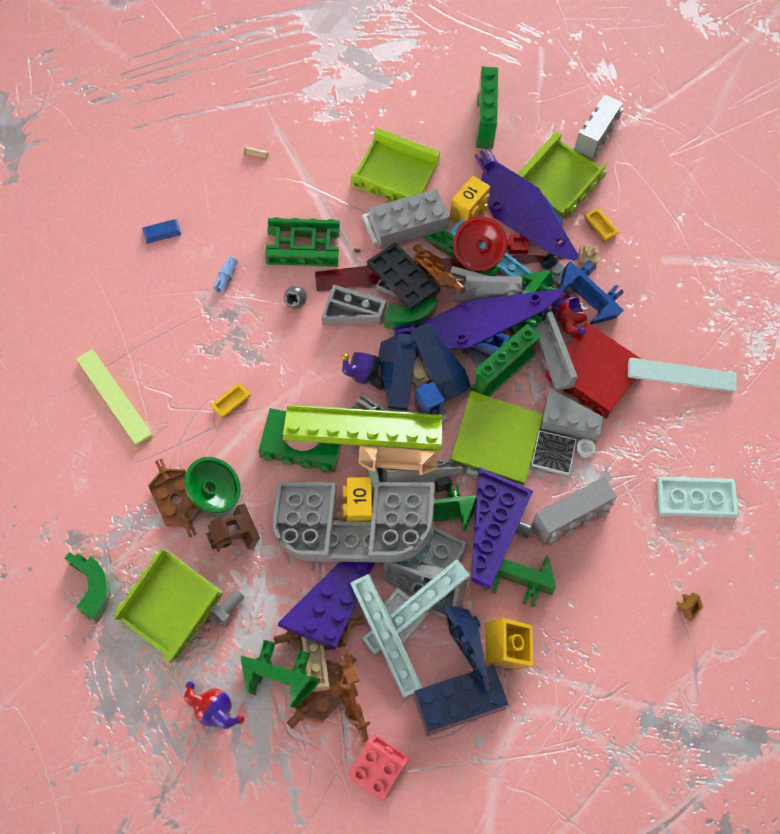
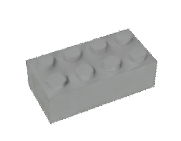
M437 189L369 208V221L380 249L389 247L395 242L399 244L448 230L449 216Z
M605 477L538 511L531 525L543 545L547 543L550 545L560 540V536L564 534L567 536L571 535L577 530V527L581 525L585 527L591 524L594 518L598 516L602 518L609 514L610 508L614 506L613 503L617 496Z

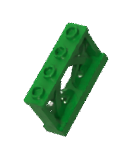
M526 324L475 369L476 379L470 391L489 397L535 357L536 353L533 350L536 341L540 339V334L529 324Z

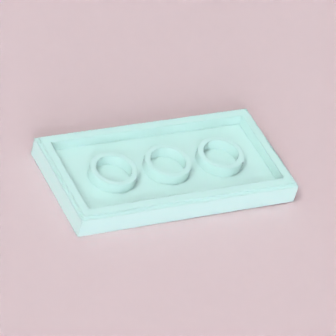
M657 477L656 479L659 516L738 517L735 479Z

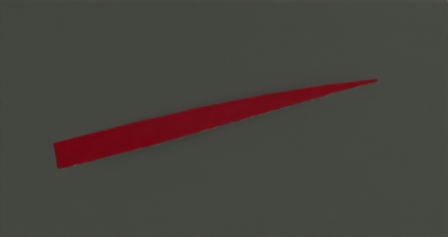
M518 255L511 257L521 264L539 262L545 255ZM557 256V259H558V260H559V259H566V258H562V257ZM445 258L440 262L444 266L443 270L450 273L452 266L471 271L454 258ZM368 266L315 272L317 291L331 290L333 284L349 288L375 285L380 280Z

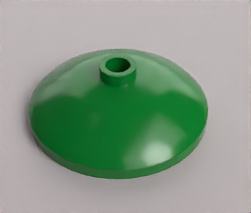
M202 457L195 460L186 470L184 477L185 490L190 500L198 508L209 513H223L230 510L237 503L241 493L240 481L234 469L223 460L215 457Z

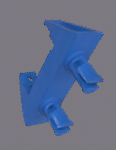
M588 260L579 269L574 263L569 261L563 268L559 289L564 292L568 287H572L590 306L598 311L597 316L589 324L593 325L617 318L624 311L615 302L623 294V289L615 294L619 286L614 285L606 294L588 277L596 270V264L588 269L592 262Z

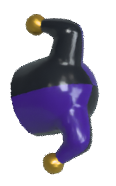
M354 352L349 364V355H341L343 374L351 377L357 383H370L379 390L384 389L383 379L378 374L380 366L379 357L368 353Z

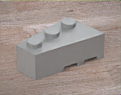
M333 284L321 317L322 324L381 325L387 309L386 300Z
M549 388L540 431L579 440L587 438L596 443L601 433L603 417Z

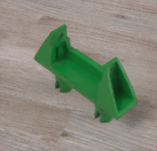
M550 270L519 275V277H522V285L527 286L522 293L556 289L552 287L554 281ZM535 315L508 329L515 335L524 323L538 328V323L541 324L542 317Z
M455 484V492H453L451 485L446 488L449 498L434 500L433 522L460 518L463 532H465L475 511L476 495L460 497L459 486Z
M547 555L539 571L503 559L492 583V594L497 593L500 578L528 587L523 604L526 605L529 598L532 597L531 607L536 606L539 591L553 595L556 589L549 556Z
M263 639L259 658L256 657L254 659L241 655L246 692L256 695L257 687L263 677L284 684H291L290 700L287 706L296 708L321 681L320 678L307 675V672H305L311 653L297 650L293 668L280 667L271 662L276 643Z

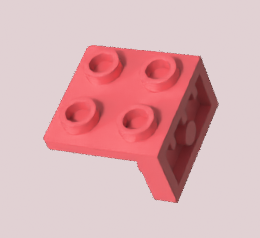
M374 734L367 741L348 773V777L379 799L384 800L410 757Z

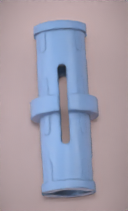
M230 256L227 257L223 268L219 270V276L213 285L215 291L219 292L220 290V293H223L228 281L232 279V273L238 264L237 259L232 257V260H230Z

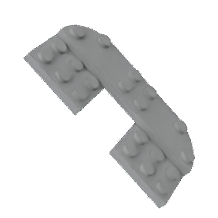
M278 482L273 513L274 533L281 547L289 555L299 560L324 562H400L417 555L431 539L434 529L435 482H375L371 522L333 521L337 492L336 482Z

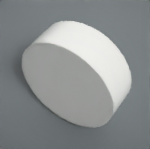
M587 438L581 439L576 446V453L584 459L591 458L596 451L595 443Z

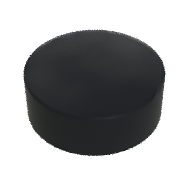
M547 254L540 259L539 263L542 269H548L556 265L558 259L556 255Z
M443 477L436 480L435 492L444 491L449 485L452 486L451 478Z

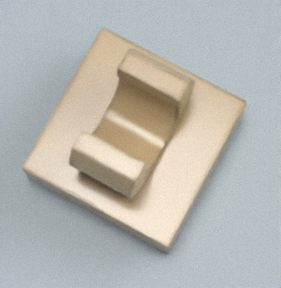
M580 245L579 264L585 265L588 260H591L590 265L594 266L596 264L597 266L598 247Z

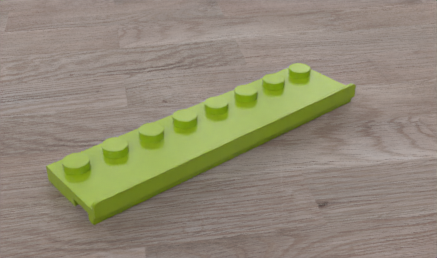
M287 405L283 440L441 450L442 415Z

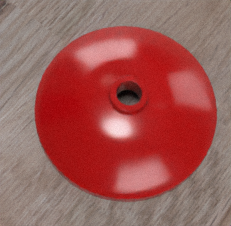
M485 216L468 219L458 228L454 236L453 249L455 256L464 267L473 271H486L495 267L503 259L507 250V236L503 227L494 219ZM485 243V248L481 249V244Z

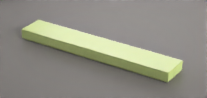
M92 349L76 358L136 447L153 437L94 350Z

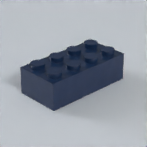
M494 664L486 667L490 685L488 690L484 688L475 672L472 671L414 691L413 697L427 736L506 710L509 704Z

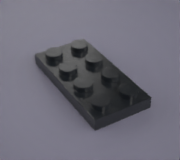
M396 242L367 261V266L410 311H413L441 292L440 286Z

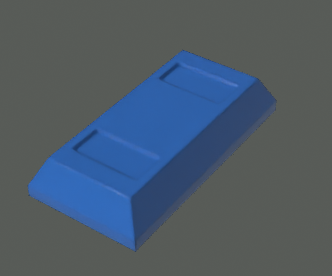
M177 219L142 228L146 244L182 235Z

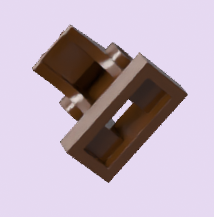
M245 503L236 507L232 517L216 518L207 525L209 532L206 535L208 541L212 544V550L216 548L217 552H220L221 548L230 546L232 541L236 539H243L247 549L255 547L260 536ZM236 525L239 530L230 533L227 526Z

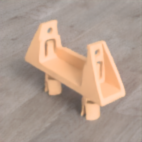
M360 445L359 464L371 471H375L376 467L418 470L419 475H424L437 469L439 450Z

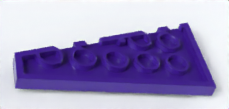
M480 467L477 476L471 581L490 590L533 490Z
M339 562L278 622V627L336 650L358 602L350 583L367 574H371L376 562Z

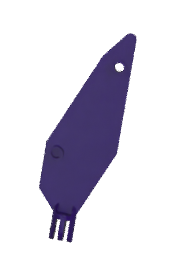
M487 146L486 150L491 159H488L483 150L480 151L485 161L484 163L475 154L474 156L483 170L481 181L490 186V198L487 204L493 217L550 254L573 261L577 260L579 257L577 251L539 187L500 164L490 147Z
M560 289L468 300L419 325L394 327V336L399 333L411 334L410 330L428 323L449 350L470 348L543 312L563 295V292Z

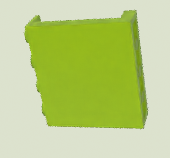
M376 128L374 140L355 174L351 173V185L357 189L368 191L373 195L386 198L391 202L423 193L439 164L440 151Z
M556 131L517 174L539 187L556 213L565 219L569 214L572 215L577 204L585 200L587 193L594 190L597 181L605 177L607 163L605 162L601 167L561 142L562 134Z
M160 549L152 556V562L148 568H145L140 573V579L136 585H133L128 590V596L124 602H121L116 607L113 619L121 620L164 654L163 658L168 662H177L224 592L171 552Z

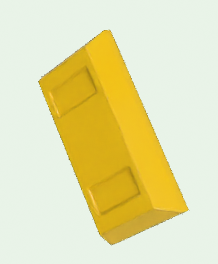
M598 207L584 215L585 219L604 241L619 234L616 227Z
M238 382L210 406L223 419L248 399L251 394Z

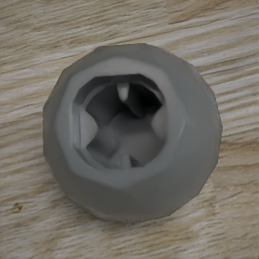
M292 286L285 291L284 301L288 307L299 309L305 305L307 295L303 288Z

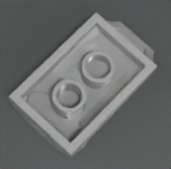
M466 276V281L463 285L466 287V291L463 294L457 291L455 303L522 294V277Z

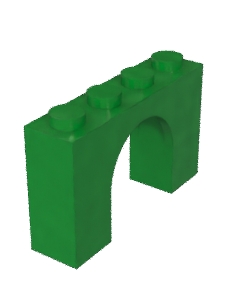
M481 66L477 93L479 118L476 132V148L486 149L488 146L490 149H493L498 116L499 67Z
M269 408L259 446V455L262 459L266 461H281L285 465L297 464L305 469L317 468L325 473L336 472L342 444L318 443V445L310 450L300 451L293 449L283 440L286 411Z

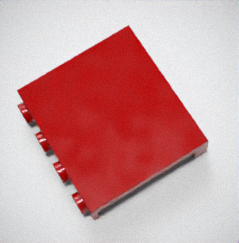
M585 322L582 326L586 330L585 334H575L566 345L577 374V380L574 387L564 389L563 391L573 395L581 404L589 406L595 413L607 419L610 412L636 380L635 378H628V359L641 358L588 322ZM547 369L545 377H547V379L553 384L550 373Z

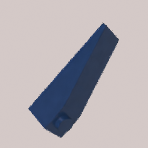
M428 323L410 330L429 382H434L444 402L461 395L471 387L464 367Z
M399 333L382 341L380 344L378 357L380 358L381 375L388 408L408 410L417 356V348L411 334Z
M451 605L443 606L450 635L486 690L490 689L479 633L481 624L477 616H472L468 609Z

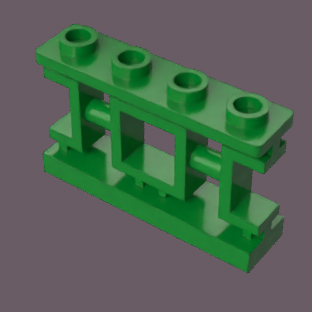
M268 218V235H276L275 245H266V265L338 267L339 247H330L331 237H340L339 220ZM281 231L291 232L290 237H280ZM316 232L327 233V238H316ZM295 236H312V246H294ZM280 244H290V250L280 249ZM316 245H326V251H316Z

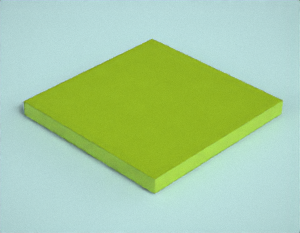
M471 391L450 461L476 470L480 467L505 479L524 485L543 414Z

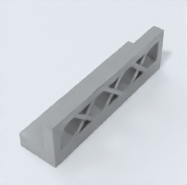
M548 312L545 321H542L541 324L538 323V328L533 325L532 328L540 334V339L537 340L554 387L556 391L574 387L577 374L553 312Z

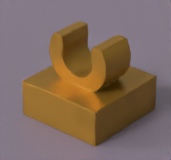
M693 592L690 596L687 594L682 595L685 601L683 604L676 602L677 608L683 612L684 618L692 621L703 608L700 596Z

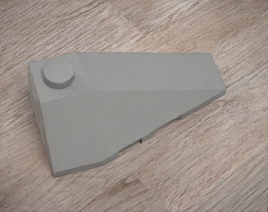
M438 460L437 469L424 475H419L418 470L378 467L380 482H435L440 478L461 473L463 468L460 464L450 460Z
M404 561L385 562L382 578L396 588L398 587L400 590L413 596L445 568ZM468 578L429 611L437 616L446 618L443 606L460 607L466 592Z

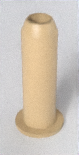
M245 145L244 155L268 158L269 152L249 148Z

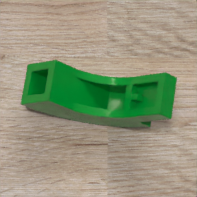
M437 294L413 311H410L407 307L390 303L384 317V327L394 330V327L419 325L431 319L437 309Z
M69 552L64 558L66 562L84 574L88 579L87 592L76 607L82 614L97 623L109 603V580L100 564L93 557L90 556L86 560L78 553L73 555Z

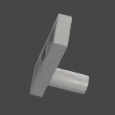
M235 590L220 607L216 604L211 614L226 627L231 622L229 614L245 597L238 590Z

